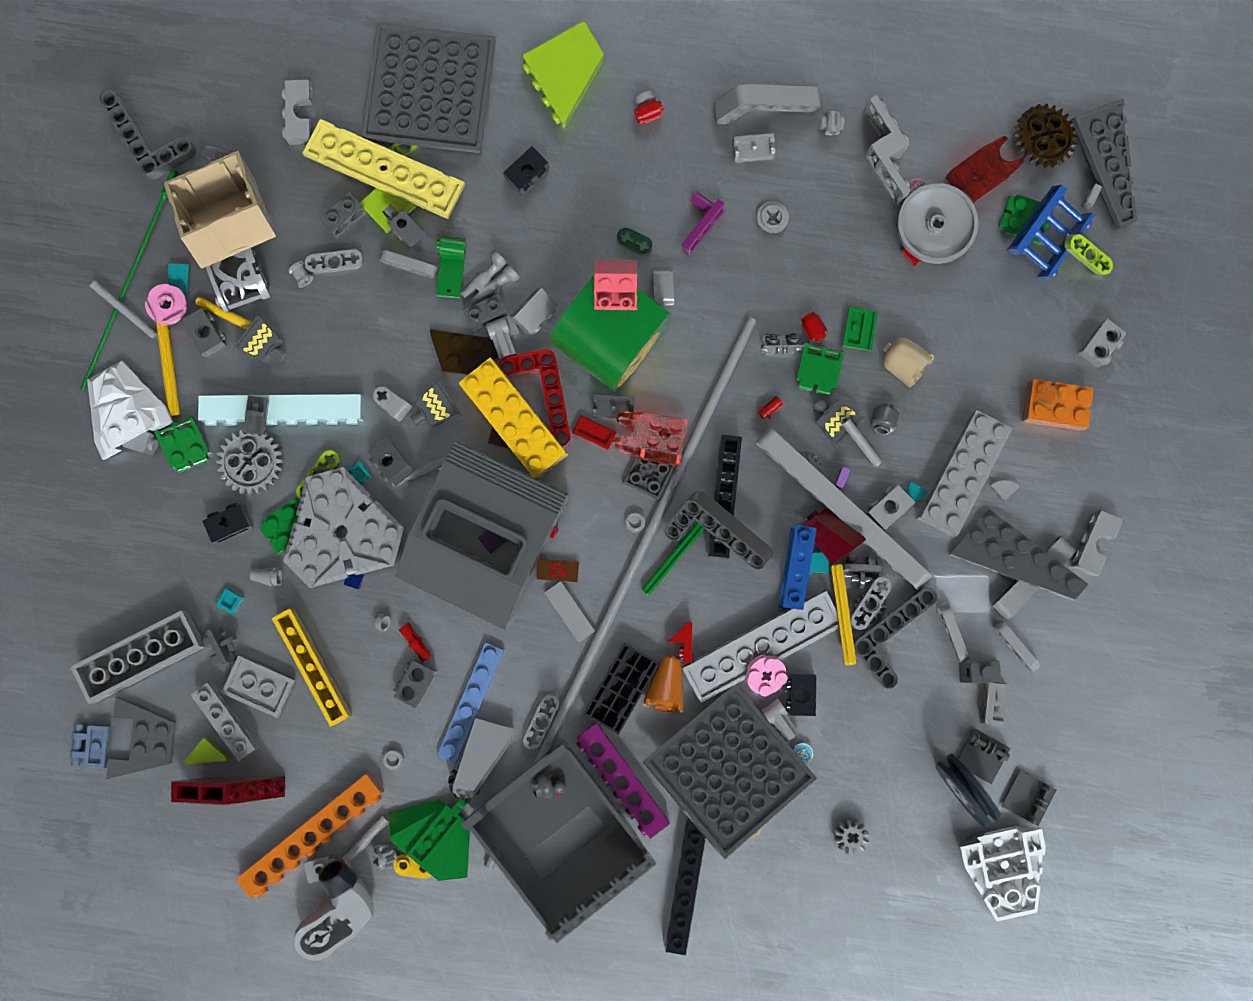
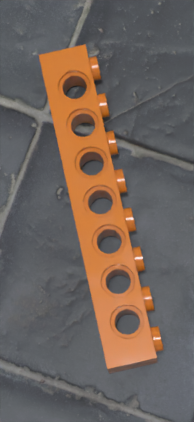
M368 772L235 880L250 899L256 895L260 898L268 891L267 886L273 882L276 885L285 877L283 875L285 871L289 869L292 872L301 864L299 861L301 858L306 856L308 859L317 851L315 848L320 843L325 845L334 838L331 835L337 829L341 832L350 825L348 820L353 816L357 819L366 812L364 807L369 803L373 806L381 800L380 794L384 790ZM357 792L364 794L365 801L363 803L356 800ZM341 805L348 807L349 813L347 816L340 813ZM325 818L332 821L331 829L324 826L323 821ZM309 831L315 833V842L308 840L307 834ZM292 845H297L300 848L299 855L292 853ZM276 858L283 860V868L275 865ZM260 871H264L267 874L266 881H262L259 878Z

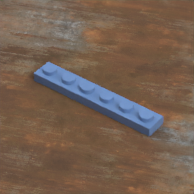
M485 642L439 749L438 757L455 764L457 763L503 655V649Z

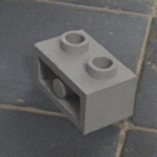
M536 288L514 311L510 318L526 334H531L532 332L535 334L541 329V323L545 318L549 319L556 312L554 309L558 304L542 288Z

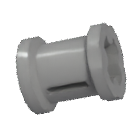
M303 261L293 264L288 269V273L292 274L298 282L299 288L307 286L314 279L313 275H309L304 268Z

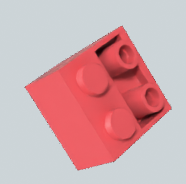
M595 260V310H637V260Z

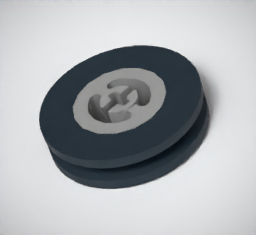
M952 753L948 754L946 760L950 766L947 767L939 761L935 764L937 771L970 815L983 828L987 829L991 826L987 815L998 821L1002 817L1000 811L967 767Z

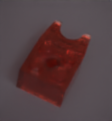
M1002 136L980 148L950 170L945 177L951 186L964 192L974 205L1000 187L1025 162L1023 157L1014 161H1006L1001 157L1000 148L1007 142L1008 138L1006 136Z
M620 412L617 415V422L630 429L632 433L627 436L613 438L611 444L616 450L638 456L641 460L680 466L688 420L643 412Z

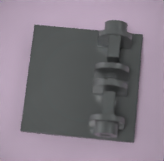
M769 333L765 334V337H760L763 344L761 345V353H765V355L776 354V347L777 354H780V347H783V354H786V347L787 354H798V352L802 351V347H805L801 336H797V333H786L785 336Z
M974 728L958 759L972 774L992 784L1003 762L1008 761L1010 757L1008 753L1011 748Z
M1020 770L1001 807L1039 826L1057 790Z

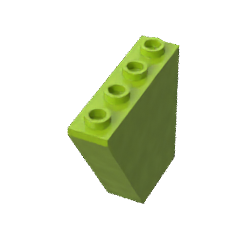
M585 21L522 55L523 63L521 65L527 75L530 73L533 80L531 82L535 90L541 91L543 95L541 99L546 108H551L553 112L551 116L556 125L560 123L562 129L568 125L604 62V53Z

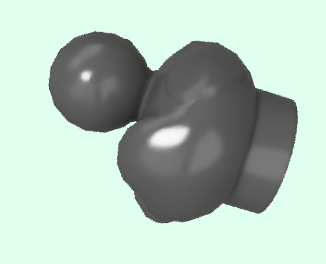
M541 773L537 776L536 781L531 782V788L536 798L550 799L554 793L561 797V794L566 790V783L563 780H556L552 784L550 779L552 775L550 773Z

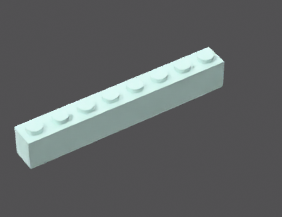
M361 394L199 396L198 420L205 422L207 426H217V422H225V425L236 426L237 422H244L248 396L270 399L266 425H278V422H285L286 425H298V422H306V425H318L320 421H326L327 425H337L338 421H346V424L356 425L358 421H364V397Z

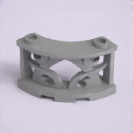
M254 246L233 255L237 258H246V261L238 268L237 279L219 270L222 260L206 267L216 293L214 296L218 307L222 306L224 312L261 298L263 300L270 298V288L259 263L255 264L254 254L256 252ZM249 270L250 276L246 277L244 275L245 281H243V272ZM218 278L224 281L221 285ZM236 287H239L241 297L228 301L226 290L230 289L232 296H235ZM245 289L258 290L248 295L245 294Z

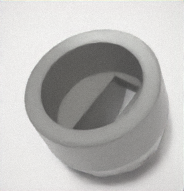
M385 614L375 615L374 627L380 631L387 630L390 626L391 618Z

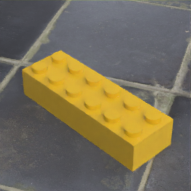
M491 357L459 382L463 390L532 477L539 479L569 455Z

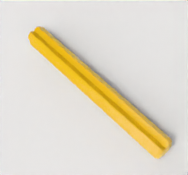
M156 322L167 409L171 417L180 415L169 325H160Z
M835 564L831 566L843 659L845 665L856 664L844 570L842 564Z

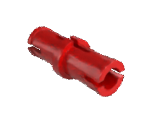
M410 623L405 624L399 629V632L408 642V647L413 649L421 663L433 656L422 642L423 638L417 635Z

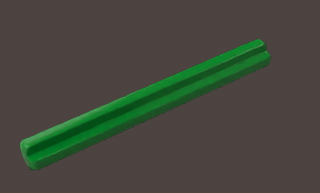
M698 522L694 524L644 584L641 590L645 594L650 595L704 531L705 528Z

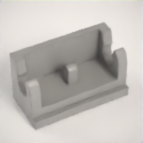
M774 133L734 137V162L774 159Z
M984 683L981 723L1004 726L1007 684Z

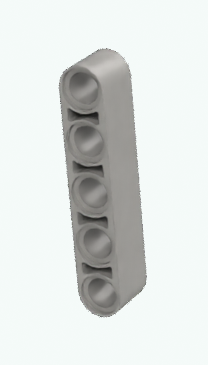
M1059 536L1044 551L1061 564H1064L1076 550L1062 536ZM1015 580L995 600L992 606L1008 620L1040 588L1020 580Z

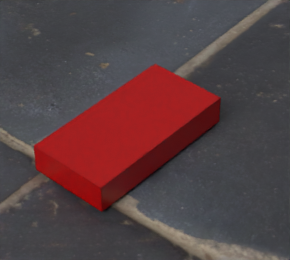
M580 415L572 431V434L606 450H609L617 433Z

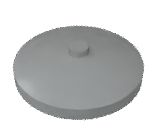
M942 183L924 185L913 191L903 202L897 218L898 235L906 250L917 259L933 264L948 263L961 257L973 244L978 232L977 211L970 198L954 186Z

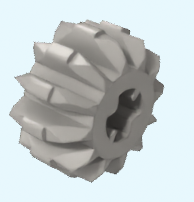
M846 819V826L839 823L838 826L842 830L834 831L836 835L840 836L835 838L834 841L835 843H840L838 846L840 850L845 848L846 854H849L852 849L856 855L858 854V847L862 851L865 850L864 846L861 845L862 842L869 843L868 839L863 838L868 836L869 832L863 831L865 828L863 823L858 826V820L854 819L851 825L850 820ZM849 833H856V835H854V837H856L854 841L849 839V837L847 836Z

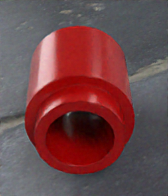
M654 98L638 105L633 111L640 125L661 118L664 108L661 101H656Z
M814 311L801 318V326L811 341L820 342L827 337L828 329L820 316L816 315Z

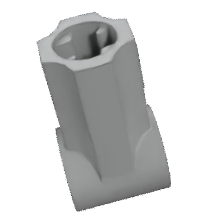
M505 317L485 323L489 336L494 342L499 359L516 355Z
M778 699L761 710L764 717L786 742L799 733Z

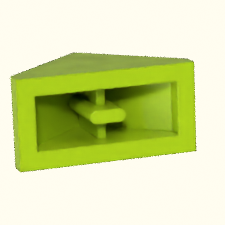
M206 737L200 741L185 759L184 765L227 761L231 759V756L211 738Z

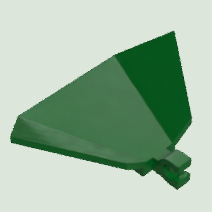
M460 798L451 809L441 800L437 799L389 812L390 841L438 881L467 878L470 829L466 831L462 826L464 819L458 814L468 802Z

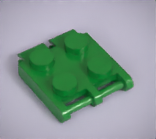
M1018 194L1016 197L1009 196L1004 211L1010 214L1004 213L1002 215L999 228L1005 229V234L1016 237L1040 201ZM1045 221L1041 226V231L1043 233L1045 232V229L1049 226V223L1047 221ZM1036 237L1031 240L1032 243L1043 245Z
M805 341L796 381H800L798 388L812 391L813 386L816 385V393L829 396L831 389H836L845 351L840 350L838 352L827 349L826 346L810 345V342ZM808 348L821 351V353L809 351ZM826 353H829V354L837 355V356H839V357L837 358V357H833V356H829V355H825V354H826Z
M193 415L188 417V420L178 424L176 422L172 423V426L161 431L159 429L154 431L170 467H175L178 473L192 467L190 460H192L194 466L209 460L207 453L210 451ZM191 423V425H189V426H187V427H184V428H182V429H179V427ZM171 430H174V432H172V433H170V434H167V435H165V436H162V434L167 433V432H169V431H171Z
M297 498L292 499L263 519L264 524L259 527L267 540L274 537L269 544L276 554L286 552L293 523H296L298 518L297 512L293 508L294 505L298 510L299 501ZM306 518L305 522L310 527L311 522Z

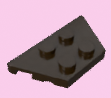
M430 329V335L442 372L468 376L491 357L495 361L498 356L491 338Z

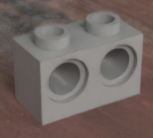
M1109 319L1101 322L1078 354L1097 368L1102 365L1106 366L1113 358L1112 352L1115 349L1118 350L1125 342L1123 338L1127 333ZM1107 332L1113 335V341L1107 339ZM1095 348L1101 350V357H1098L1095 354Z

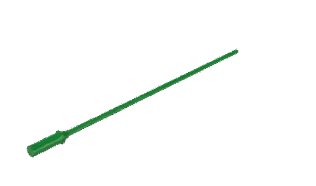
M171 169L166 181L177 177L179 172ZM165 186L161 190V200L118 300L120 302L124 298L163 203L168 197ZM116 308L113 310L80 390H85L87 379L90 378L118 312Z

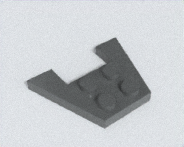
M115 697L113 718L133 719L129 760L108 759L106 779L171 764L176 722L122 698Z

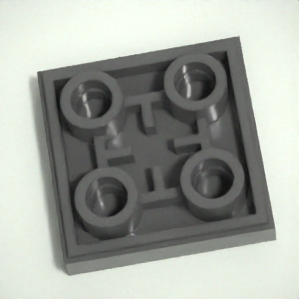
M640 447L623 484L659 501L676 464Z

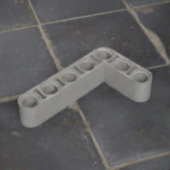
M742 84L734 87L714 102L718 124L730 123L748 110L813 112L822 108L819 87Z

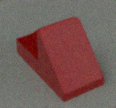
M687 622L667 642L683 643V647H679V659H683V663L691 664L692 622Z

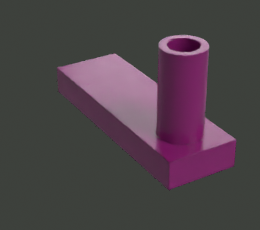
M698 191L693 194L690 201L705 211L706 214L681 245L683 252L689 256L726 211L723 201L717 199L713 203Z

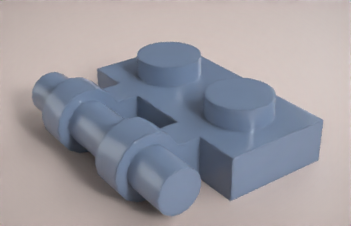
M75 724V730L72 732V739H74L73 750L70 751V757H72L71 766H80V758H84L83 767L107 768L111 726L87 725V733H84V724ZM82 740H86L85 751H81Z

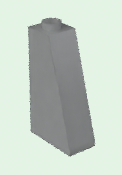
M475 718L453 784V793L461 798H473L511 744L515 729Z

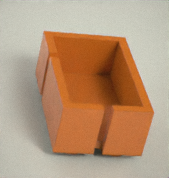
M1032 379L1027 383L1022 422L1083 431L1089 428L1091 410L1087 408L1092 406L1094 388L1058 382L1051 385V381Z

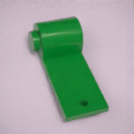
M441 236V240H437L436 251L440 252L441 257L436 296L460 299L466 254V238Z

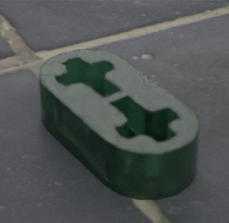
M622 228L617 233V242L620 246L641 256H647L651 253L653 244L647 236L630 228ZM628 233L629 238L634 241L626 240L623 242L621 235L625 236ZM636 242L640 244L647 242V247L649 248H645L642 251L640 250V245L636 244Z

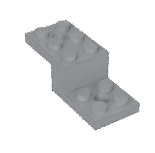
M875 95L869 99L864 113L881 139L871 144L865 157L898 206L905 201L910 193V185L899 174V168L895 161L904 155L909 146V140L904 132L901 133L897 127L898 123L895 117L890 116L886 110L887 106L883 99H879Z

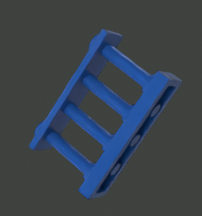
M1062 184L1051 186L1007 248L1011 255L1024 253L1043 269L1038 276L1040 280L1051 279L1057 274L1058 267L1069 253L1065 248L1066 238L1071 234L1082 235L1091 226L1092 219L1095 216L1093 212L1081 215L1066 202L1063 195L1067 189ZM1055 206L1061 207L1076 221L1071 230L1066 228L1052 215ZM1045 221L1065 237L1060 246H1057L1041 231V226ZM1034 237L1054 253L1048 263L1030 248L1029 243Z
M796 525L795 528L790 530L778 608L804 609L816 528Z

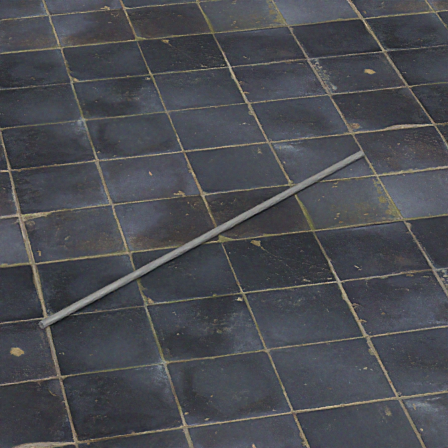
M752 317L747 318L532 766L550 752L752 333L757 322ZM488 855L484 866L494 869L496 863Z

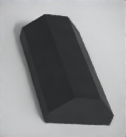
M624 643L586 708L584 715L619 735L660 663Z

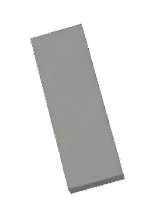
M561 581L544 592L578 643L595 632Z

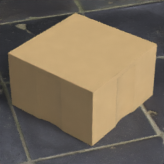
M239 151L219 158L200 169L189 171L164 182L169 202L174 208V218L180 238L201 269L276 237L258 184Z

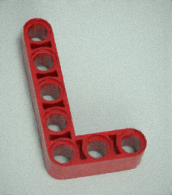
M544 349L502 358L498 363L501 370L506 363L513 365L511 371L504 372L508 378L540 372L551 433L555 438L561 433L568 436L567 441L560 444L563 448L568 447L571 443V434L555 354L551 350ZM544 356H551L553 359L550 364H543L542 358ZM524 360H531L533 362L530 368L522 367ZM554 375L556 381L553 384L546 383L545 379L547 376ZM553 394L560 397L559 402L556 404L549 402V398ZM556 414L564 416V420L561 423L553 422V417Z

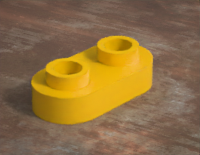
M406 854L399 855L396 861H394V870L399 875L422 879L431 876L427 871L423 872L420 868L421 866ZM406 862L407 868H401L400 863Z

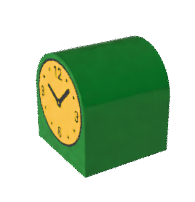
M593 275L556 324L550 335L549 342L615 392L629 379L668 330L670 313L638 288L637 310H595Z

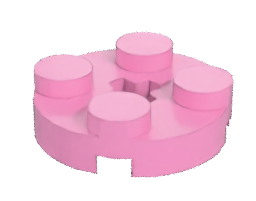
M161 284L150 290L147 302H145L148 315L160 325L177 323L188 312V303L184 293L179 288L169 284ZM165 300L171 302L168 309L161 307L164 305L163 301Z
M759 655L751 660L747 666L746 682L752 691L765 697L778 691L787 681L786 668L776 656ZM763 672H770L767 678H762Z

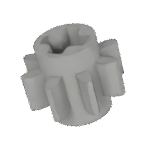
M826 112L825 117H821L820 129H825L826 135H838L840 130H843V127H845V118L840 117L839 112Z
M388 844L375 846V852L370 857L373 866L379 868V870L392 868V862L396 861L397 857L394 848L388 846Z

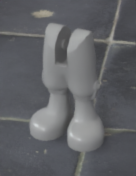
M496 250L491 253L492 263L487 270L477 272L475 278L461 292V295L467 299L474 292L479 291L469 304L471 306L498 294L501 289L500 286L505 282H515L520 278L508 265L495 280L490 281L494 274L507 265V262Z

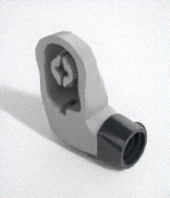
M342 859L333 860L321 869L318 879L328 897L295 930L294 947L297 953L305 959L316 961L327 958L338 947L356 936L375 913L374 904L366 885Z

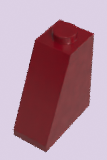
M827 509L822 510L820 513L814 511L806 517L809 521L802 525L816 528L814 542L831 565L866 541L863 535Z

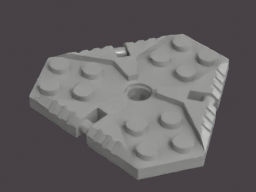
M344 467L306 477L296 513L298 516L297 522L293 523L283 562L309 588L346 579L351 574L361 575L395 565L405 528L377 500L374 501L371 498L372 495ZM364 503L368 506L365 511L360 508ZM306 518L312 519L310 527L304 526ZM341 526L347 528V533L344 537H339L337 534ZM351 559L353 566L346 567L345 561Z

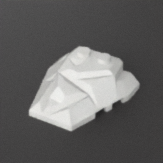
M120 361L87 379L94 442L103 460L122 451L120 445L148 430H161L173 423L166 405L152 393L153 391L149 387H146L140 381V378L125 362Z
M1019 826L1008 827L974 835L972 840L965 841L959 845L963 865L996 921L1037 913L1040 895L1039 879L1040 874L1043 873L1041 864L1046 850L1043 832L1040 827H1026L1022 829Z

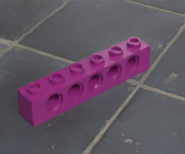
M597 722L577 737L578 742L576 745L582 753L587 752L591 757L588 761L595 770L599 768L602 772L601 779L607 787L609 785L615 790L613 793L614 797L619 803L624 802L627 807L625 809L631 820L634 818L640 824L637 828L644 837L648 835L651 839L670 824V821ZM596 742L601 743L603 746V751L598 754L594 753L591 749L592 744ZM612 759L615 762L614 769H605L604 761ZM619 776H624L628 780L627 784L623 787L616 784V778ZM637 793L640 796L637 803L629 802V794ZM645 809L652 812V816L648 820L640 817V813Z

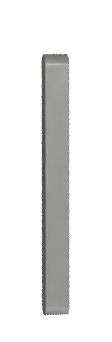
M768 427L755 441L765 453L826 509L866 538V541L863 543L916 591H919L932 577L923 566L776 431Z

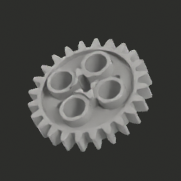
M242 430L239 431L240 436L232 433L233 440L231 441L226 438L225 440L228 445L220 446L224 452L217 453V455L222 457V460L216 461V463L222 465L217 471L224 472L220 478L222 480L228 479L225 485L230 486L233 484L232 490L236 491L239 488L241 494H244L247 489L249 495H252L253 489L258 494L261 492V487L264 490H268V483L275 485L272 480L273 477L280 478L276 471L283 470L278 467V464L284 463L283 460L278 459L283 453L276 451L280 446L278 444L272 445L275 439L271 437L267 440L268 434L266 433L261 435V437L260 434H245ZM249 443H253V451L247 453L246 446ZM235 457L240 459L237 467L232 466V460ZM263 457H268V464L262 467L260 460ZM248 458L252 459L253 464L251 466L248 465ZM249 471L254 473V478L251 481L246 480V474Z

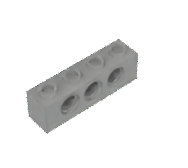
M207 682L191 694L194 701L238 762L245 760L261 748L214 682Z

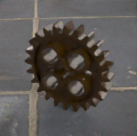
M1048 103L1044 106L1038 104L1035 107H1030L1017 120L1019 124L1014 127L1017 132L1013 136L1019 138V140L1015 142V145H1021L1018 152H1025L1022 158L1029 157V164L1036 161V167L1043 164L1044 169L1049 165L1051 168H1054L1057 164L1060 166L1064 161L1068 160L1070 155L1075 152L1073 148L1077 146V143L1074 140L1078 138V135L1073 134L1075 128L1070 126L1072 121L1067 120L1069 114L1062 115V108L1056 111L1055 105L1049 109Z

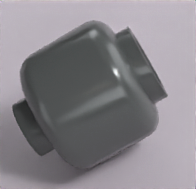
M888 403L875 407L871 418V426L874 428V431L882 435L893 432L896 429L899 418L898 411L893 405Z

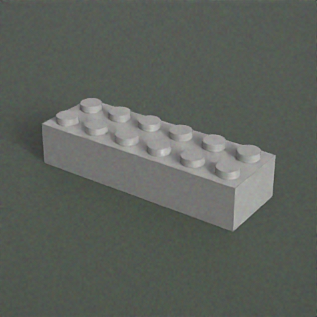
M979 410L972 412L917 519L951 537L958 536L1013 428Z
M181 610L70 668L87 703H97L203 649L204 645L189 611Z

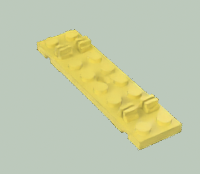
M322 119L319 120L303 151V155L307 158L446 219L449 218L465 186V182L457 178L444 175L441 171L412 160L345 129H339ZM386 165L388 168L386 171H381L380 167Z

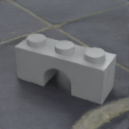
M285 80V87H282V97L285 99V107H282V116L285 119V126L282 127L283 138L287 140L289 145L307 144L313 134V124L310 119L298 118L297 113L304 106H313V86L309 80Z
M1102 510L1092 513L1088 520L1087 532L1084 531L1080 538L1081 546L1072 556V561L1074 562L1071 567L1091 576H1100L1108 557L1097 551L1096 542L1100 537L1109 540L1116 539L1124 520Z

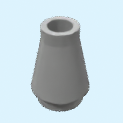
M277 567L253 568L250 573L252 581H257L271 587L279 586L283 578L282 570H279Z

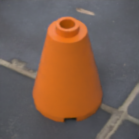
M666 655V658L661 659L643 703L645 707L649 708V704L654 705V710L677 713V709H679L680 713H683L682 662L678 660L677 656Z

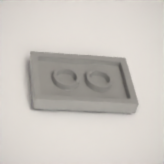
M238 655L221 693L279 718L295 680Z

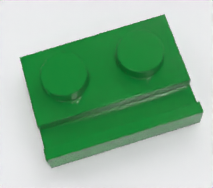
M849 306L842 347L871 352L878 311Z

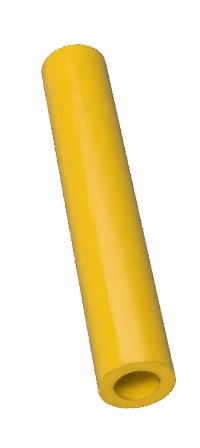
M198 296L195 301V305L244 329H247L252 321L230 310L224 312L222 306L218 307L216 303L202 296Z

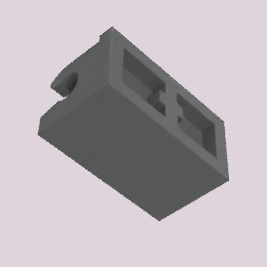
M594 394L593 417L633 420L634 397Z

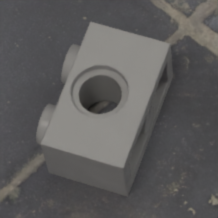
M891 485L883 492L885 496L880 501L875 499L868 506L870 510L867 514L882 530H886L915 503L900 485L895 487ZM886 501L893 502L894 510L892 512L885 510L884 504Z

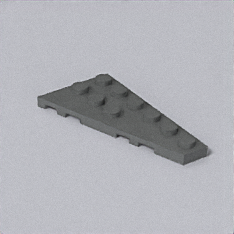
M1124 99L1071 119L1098 185L1102 186L1100 191L1116 229L1137 221L1135 197L1132 196L1131 189L1133 178L1130 177L1129 167H1131L1128 136L1125 134L1124 125L1127 122L1126 116H1123Z
M990 509L985 512L950 553V556L954 558H960L968 561V563L982 566L998 574L1048 590L1050 593L1075 601L1088 586V583Z

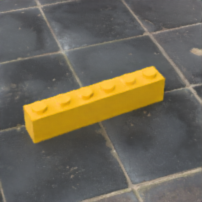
M289 608L273 617L274 624L329 726H335L353 716L296 610Z

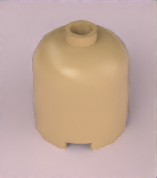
M903 337L897 339L894 343L890 341L883 350L886 352L883 358L884 367L909 388L916 384L924 374L922 370L927 364L930 365L935 358L932 353L911 339Z

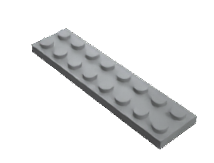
M823 589L805 599L803 610L788 608L692 660L691 664L683 665L682 669L697 698L702 703L743 681L748 671L747 666L755 657L759 655H773L781 660L839 628L837 611L827 591Z

